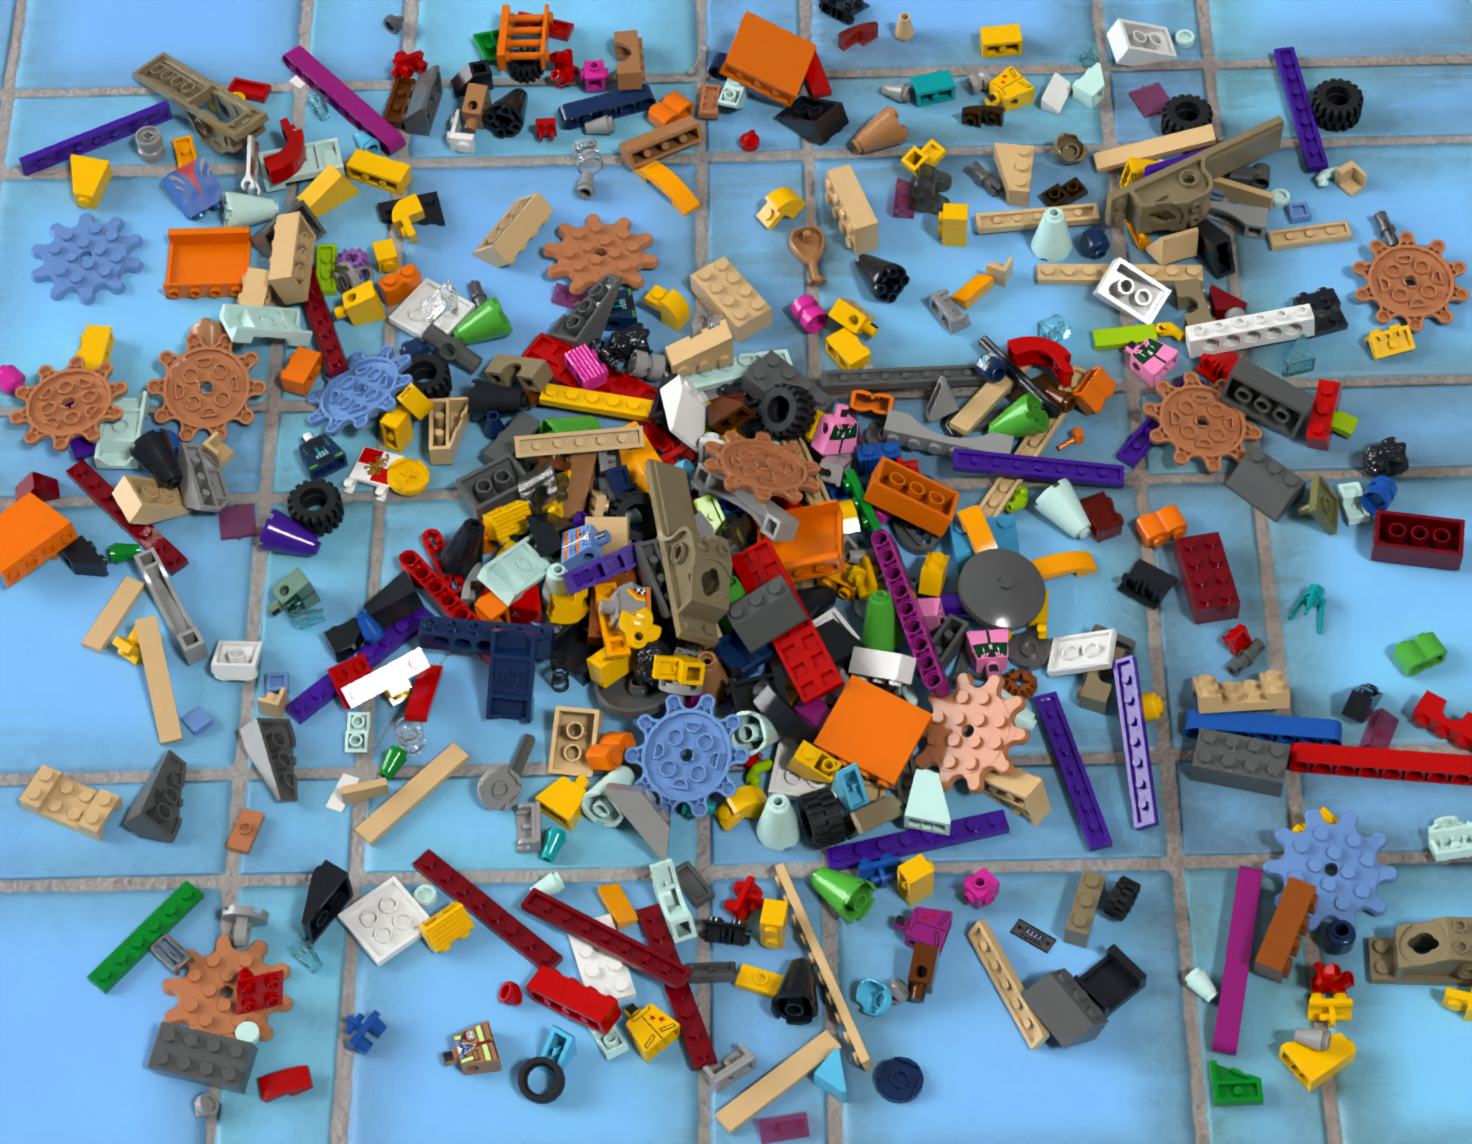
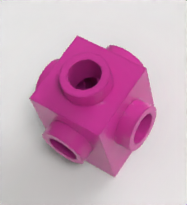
M603 60L584 61V70L580 71L581 82L585 81L586 92L606 91L605 80L609 79L608 68H604Z
M983 867L976 874H970L964 880L963 898L969 905L973 904L979 910L984 905L988 906L999 894L1000 882Z

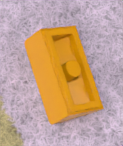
M1125 219V224L1139 250L1145 251V247L1153 243L1148 233L1138 234L1128 220Z
M977 274L951 296L952 301L967 310L994 287V278Z
M619 883L597 887L598 895L608 913L611 914L618 930L639 921Z

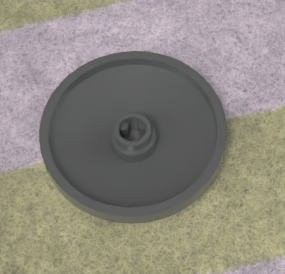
M994 548L975 554L967 561L958 579V594L966 612L975 621L993 630L1008 629V631H1015L1028 626L1037 618L1045 603L1046 589L1040 572L1026 557L1011 550Z
M633 670L605 689L596 682L594 683L595 696L600 707L614 716L623 718H639L643 714L650 716L666 709V698L673 694L662 691L658 687H651L647 682L640 686L636 682Z

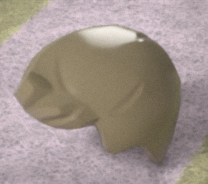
M1064 132L1055 139L1053 155L1061 163L1073 164L1086 159L1088 148L1078 139L1077 135Z

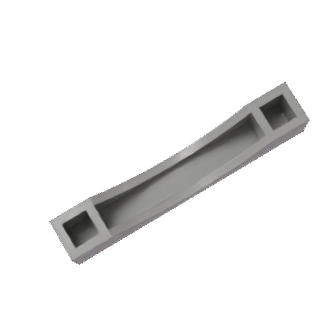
M1210 200V211L1206 218L1207 220L1226 225L1244 238L1264 240L1269 208Z
M890 409L888 410L882 442L899 441V446L952 458L954 448L1011 454L1014 436L996 432L973 438L950 437L924 427L908 413Z
M705 462L698 463L693 483L704 491L726 499L745 510L757 521L760 532L774 542L794 541L800 523L799 520L771 500L766 504H761L756 501L754 494H748L743 489L735 492L727 491L724 488L726 476L709 473L705 470Z
M154 547L134 555L138 572L188 665L190 666L208 658L209 655L205 641L184 609Z

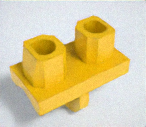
M864 555L861 563L852 566V569L848 572L847 578L849 582L856 583L859 597L862 600H866L877 590H884L883 584L876 581L879 575L878 566L872 565L870 557Z
M1312 993L1308 1005V1021H1328L1329 1028H1335L1336 1021H1351L1353 998H1348L1346 993H1336L1333 995V998L1324 999L1322 993Z

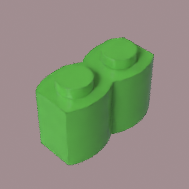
M1423 632L1418 634L1414 640L1402 641L1397 644L1393 658L1405 675L1411 677L1445 661L1448 651L1433 632Z

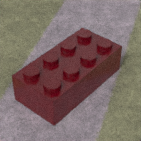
M1376 510L1373 523L1371 560L1459 571L1463 558L1465 520Z
M1219 532L1176 538L1174 556L1194 624L1238 618L1240 600Z

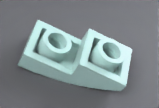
M348 712L347 731L345 732V754L368 753L371 728L370 712Z
M614 1024L606 1036L588 1027L607 1060L629 1050L628 1044L617 1030L616 1024Z

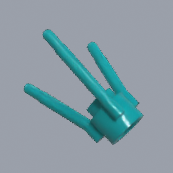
M1310 584L1288 619L1292 620L1304 602L1307 604L1304 610L1305 615L1308 614L1311 607L1319 605L1318 633L1321 634L1326 599L1323 598L1325 589L1321 585Z

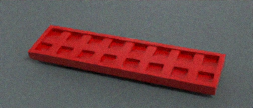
M540 333L521 357L546 360L554 374L550 379L551 382L561 386L582 389L565 365V352L572 351L575 348L544 333ZM606 366L609 372L607 383L592 390L654 400L657 388L626 373L621 375L615 374L608 366ZM628 419L633 422L637 421L641 426L661 430L656 428L651 422Z
M767 536L732 557L733 567L747 594H750L781 574L791 586L809 618L772 641L805 706L843 686L845 682L769 537Z

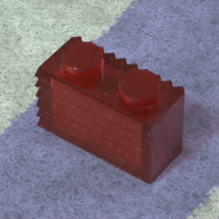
M1104 491L1080 500L1091 523L1090 530L1099 543L1122 533L1123 517L1120 513H1116L1111 497H1107Z

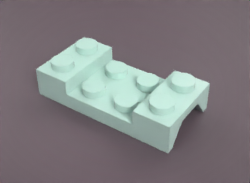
M337 137L305 143L306 159L301 169L291 178L272 185L266 173L263 158L276 154L283 148L259 152L266 192L286 189L285 183L316 178L330 163L345 176Z
M223 304L219 319L231 341L235 343H252L253 337H270L277 339L285 338L289 346L308 347L313 335L312 331L302 330L300 327V310L296 308Z
M143 391L137 398L119 397L113 401V405L123 409V418L118 422L106 421L99 426L101 436L100 440L96 443L94 455L97 469H139L140 464L130 455L129 448L133 449L135 447L133 442L143 434L145 418H148L150 406L148 391Z
M531 533L485 564L477 578L509 607L522 598L528 589L546 578L548 568L554 563H561V557L553 558L548 556L541 558L540 554L536 551L535 541Z

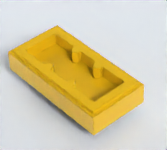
M742 963L735 987L773 999L784 976Z

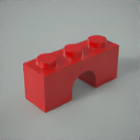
M1319 379L1315 395L1316 399L1313 403L1306 433V443L1309 448L1329 451L1333 434V418L1335 412H1338L1342 395L1340 382Z
M1427 690L1415 707L1411 721L1418 727L1436 734L1439 738L1450 741L1458 748L1472 753V713L1467 711L1460 720L1448 719L1444 715L1447 700Z

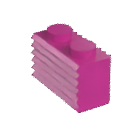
M584 343L583 346L580 345V347H576L572 351L565 352V365L582 389L593 390L607 383L608 369L604 363L600 364L594 349L590 350L588 345Z

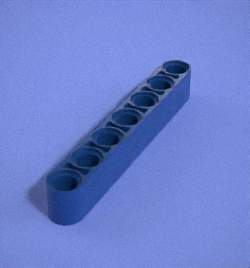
M1190 709L1185 713L1184 734L1192 739L1198 738L1199 728H1205L1288 745L1297 742L1342 745V723L1333 719L1243 712L1199 714L1198 709Z

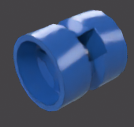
M1380 475L1375 477L1361 497L1363 508L1373 515H1376V510L1386 511L1391 501L1397 495L1396 483L1387 476Z

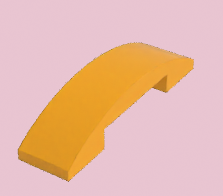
M654 160L633 169L645 182L651 181L671 199L672 206L683 216L700 207L699 201L690 189L663 164Z
M978 505L956 512L964 533L967 532L975 554L987 549L998 548L989 525Z
M1085 551L1057 553L1031 561L1040 572L1043 581L1072 573L1079 577L1097 572V567L1091 553Z
M616 582L594 585L600 628L608 659L631 656L630 647L626 642V635L619 631L618 628L610 625V614L599 613L600 600L610 601L611 595L617 589Z

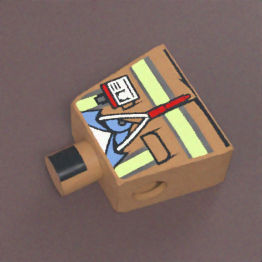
M484 1021L456 1034L453 1037L456 1049L442 1053L446 1067L460 1063L463 1075L502 1070L489 1021Z

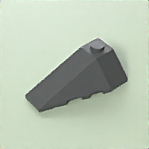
M170 749L166 751L131 806L123 824L140 838L172 843L182 823V818L179 815L180 807L183 806L181 790L185 785L186 762Z

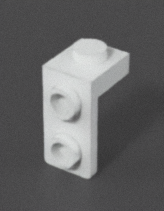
M456 109L455 116L451 117V131L447 132V143H450L451 151L475 153L474 134L460 133L462 125L461 110Z

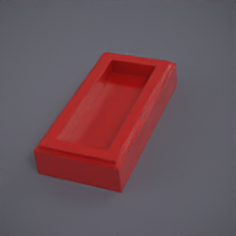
M234 77L228 88L230 92L243 93L246 100L264 104L272 90L269 84Z

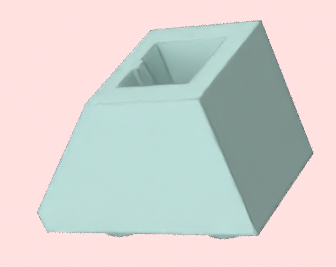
M1097 62L1092 68H1088L1085 74L1080 79H1077L1072 86V99L1091 110L1104 97L1105 84L1100 63Z
M727 78L719 97L718 105L736 109L743 108L749 95V87Z

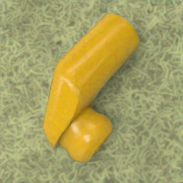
M1158 323L1155 327L1157 335L1161 337L1173 336L1180 342L1186 338V333L1173 323Z

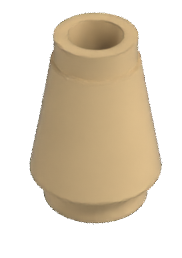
M901 13L896 25L895 36L898 40L906 42L913 37L914 29L910 14Z

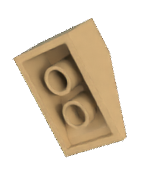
M124 475L112 492L126 520L131 524L148 525L190 514L193 511L190 508H186L179 486L174 489L164 488L155 478Z
M555 706L548 773L571 776L583 775L584 777L593 778L594 770L590 769L585 755L591 746L599 743L602 737L605 712L597 709Z

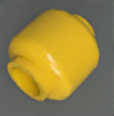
M1154 691L1141 693L1145 722L1158 720L1161 713H1164L1161 695L1157 696Z

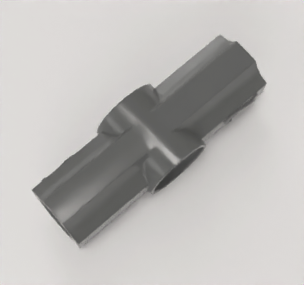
M433 323L424 331L421 339L440 351L444 359L454 361L471 374L475 373L481 365L483 358L464 346L460 338L451 337ZM449 345L454 347L455 352L450 350Z

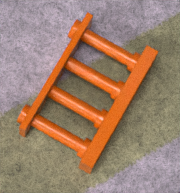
M545 4L544 14L515 15L511 13L510 5H502L497 47L499 71H506L507 62H511V60H540L541 69L546 70V62L550 61V51L548 50L550 24H553L554 21L553 12L549 10V4ZM519 22H543V27H513V25ZM542 34L541 39L512 40L510 38L513 35ZM521 47H540V52H510V50Z

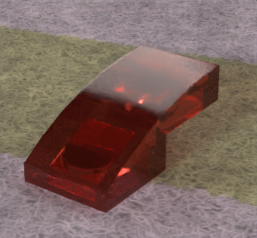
M876 21L862 23L838 33V48L845 51L856 43H860L862 46L878 38V23Z

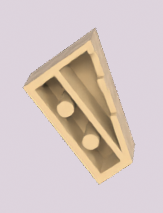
M994 142V161L998 168V174L1002 181L1008 206L1027 208L1029 206L1035 146Z
M248 267L247 273L242 278L243 289L242 293L238 295V305L267 307L274 305L275 298L272 297L275 289L267 280V274L270 270Z
M726 319L719 321L720 325L710 330L707 327L702 329V333L693 338L687 336L666 346V361L671 374L676 373L681 377H686L694 373L734 364L733 337Z
M468 397L429 399L435 405L429 412V455L431 465L453 464L473 415V412H469Z
M1014 767V771L1009 776H1002L995 770L986 774L982 793L1000 805L1004 802L1014 808L1012 813L1017 816L1023 814L1031 820L1030 825L1035 828L1052 810L1044 782L1039 776L1024 772L1019 767Z

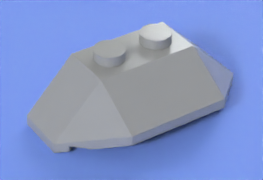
M181 442L178 464L183 478L179 486L186 508L220 512L231 502L221 467L204 451L205 449L201 444Z
M608 783L604 790L661 861H664L668 854L671 821L669 820L671 816L663 807L660 809L655 803L656 798L650 790L645 791L642 786Z

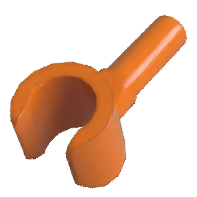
M1077 427L1071 431L1072 438L1057 446L1059 451L1073 443L1082 444L1085 439L1082 428Z

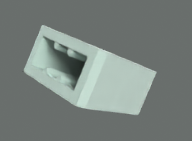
M916 769L904 815V827L950 835L951 819L939 773L928 769Z

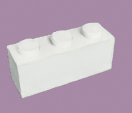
M854 646L848 673L855 674L857 677L868 682L872 678V682L885 685L886 681H888V685H896L897 687H901L902 684L911 685L917 658L899 653Z

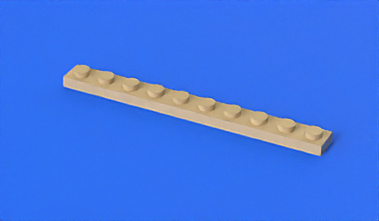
M1073 365L1074 376L1072 377L1071 386L1063 388L1060 385L1058 389L1072 393L1088 371ZM1061 411V415L1056 419L1048 415L1049 429L1043 433L1026 436L1014 454L1040 457L1069 412ZM999 476L979 505L984 517L1000 516L1006 508V503L1011 501L1016 488L1021 486L1025 478Z
M784 863L775 866L778 875L774 876L779 888L784 887L786 891L783 898L788 902V908L793 907L795 913L791 914L796 927L801 926L803 930L800 933V937L805 947L809 945L812 950L808 955L813 966L818 965L820 968V972L817 973L822 986L827 984L829 991L826 992V996L831 1006L835 1004L838 1009L834 1014L839 1025H845L847 1031L843 1032L848 1045L853 1044L856 1050L852 1052L857 1066L862 1064L867 1072L873 1069L874 1065Z

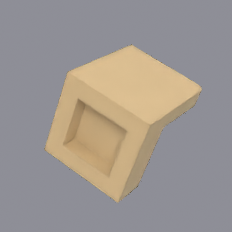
M1351 160L1336 169L1334 183L1349 197H1352L1365 189L1368 175Z
M1009 257L1005 265L995 261L993 264H987L986 275L994 278V284L1005 288L1013 273L1014 258Z
M217 431L202 443L204 451L215 460L221 469L235 457L234 450L222 443L221 435Z
M281 687L279 694L267 692L266 697H259L257 702L261 715L282 719L285 713L284 707L289 704L290 700L287 689Z

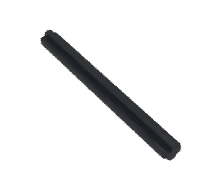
M983 336L978 340L979 346L986 353H995L1006 362V373L1026 393L1032 392L1043 404L1040 407L1051 418L1056 419L1061 415V409L990 338Z

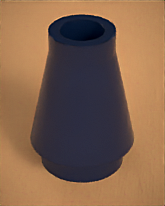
M489 411L484 432L489 439L496 440L498 434L505 430V426L497 411Z

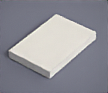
M1107 629L1053 638L1047 668L1048 676L1056 677L1112 668L1117 638L1116 630Z

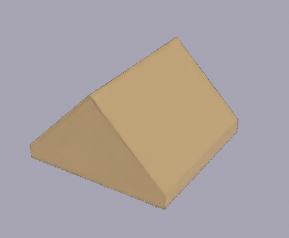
M1198 227L1163 236L1145 247V249L1160 265L1196 256L1199 235Z

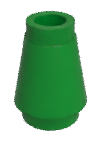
M113 543V545L108 546L110 563L116 562V564L134 559V555L141 553L139 544Z
M394 745L387 749L379 775L391 781L407 761V752Z

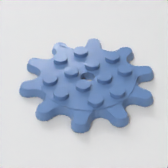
M85 212L81 214L79 224L72 228H66L60 223L52 224L50 234L54 237V240L49 244H36L33 246L32 256L43 260L45 263L33 270L31 279L35 283L53 282L54 286L50 291V298L54 301L62 300L68 293L75 292L79 294L80 302L83 305H91L94 303L95 295L99 290L107 289L116 295L123 293L125 285L121 281V276L127 272L137 273L143 269V263L138 258L130 256L131 251L142 246L143 240L138 234L120 235V231L124 227V222L120 217H113L107 223L100 225L95 223L94 217L90 213ZM91 255L90 259H82V257Z
M391 345L383 346L372 357H366L363 350L354 352L350 358V370L332 379L326 371L323 375L324 379L328 381L326 387L312 392L307 397V401L313 406L320 405L308 417V422L313 426H319L329 421L325 431L331 436L338 435L349 424H354V427L360 431L366 430L369 427L370 419L379 415L380 412H394L397 409L395 395L399 391L404 390L410 383L413 384V377L410 374L401 375L403 371L412 365L411 356L404 354L396 359H391L394 355Z
M711 694L702 695L698 704L691 709L684 707L679 695H669L665 701L667 710L663 718L654 719L648 714H643L638 718L637 726L644 732L645 741L642 745L630 747L625 751V760L630 764L640 765L643 771L640 779L633 785L642 786L645 791L650 790L651 792L658 793L660 797L659 808H665L670 816L680 803H687L691 807L692 814L695 817L702 818L708 813L707 800L712 793L719 792L725 797L734 796L737 792V785L730 779L729 771L734 765L745 764L750 758V753L745 747H736L731 742L732 735L741 727V718L736 714L728 715L724 719L716 718L713 713L716 701ZM691 750L693 753L691 761L684 762L683 754Z
M1310 808L1305 812L1306 828L1302 832L1295 833L1287 827H1280L1276 830L1275 839L1284 847L1285 852L1280 859L1267 860L1263 865V871L1270 877L1280 878L1284 883V889L1290 876L1317 886L1316 894L1319 895L1318 906L1314 915L1309 914L1310 925L1308 933H1316L1321 923L1326 919L1345 920L1351 923L1356 931L1357 923L1355 916L1361 910H1367L1375 916L1385 914L1387 905L1378 896L1377 888L1383 883L1395 882L1399 874L1395 867L1382 865L1377 859L1378 852L1387 844V837L1384 833L1375 832L1370 836L1360 835L1356 829L1358 815L1353 810L1344 811L1337 823L1329 824L1324 821L1321 812L1316 808ZM1326 865L1337 867V874L1335 876L1327 875L1325 873ZM1283 891L1276 895L1274 898V906L1276 908L1283 894Z

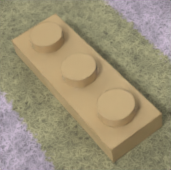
M591 490L587 511L593 516L603 517V513L608 511L609 500H607L606 495L602 492Z

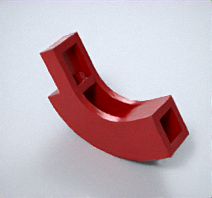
M287 118L279 120L282 134L287 142L286 146L280 152L263 158L265 170L272 185L283 182L295 175L301 169L306 159L302 129L296 130L295 125H290Z
M1025 336L1007 341L1006 355L1019 368L1028 365L1044 366L1055 374L1063 388L1071 386L1072 377L1074 376L1073 368L1070 365L1071 354L1061 344L1037 336Z

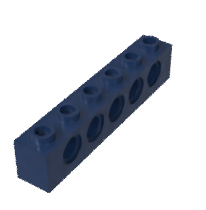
M426 615L421 616L418 630L420 648L490 654L491 631L494 628L539 632L536 659L550 660L551 655L554 653L556 641L554 627Z

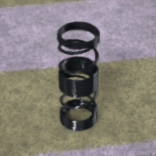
M600 338L594 339L589 345L590 350L596 341H600L601 346L596 350V353H599V360L610 367L615 374H623L628 368V362L621 358L620 355H617L612 348L605 346V342ZM624 362V366L616 370L617 365Z
M557 651L550 657L551 686L554 691L560 693L566 691L569 687L568 656L564 652ZM556 657H561L565 662H553L552 660ZM563 669L561 672H556L555 670ZM564 682H567V684L563 688H556L553 686V683L563 684Z

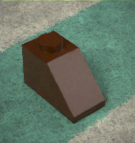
M722 397L707 406L709 426L722 436L726 431H731L756 416V413L743 402Z

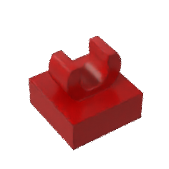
M535 119L537 138L543 141V138L550 137L551 141H553L554 137H557L556 119Z
M1241 624L1234 629H1230V633L1222 637L1225 646H1228L1231 654L1238 656V652L1247 648L1252 642L1246 626Z

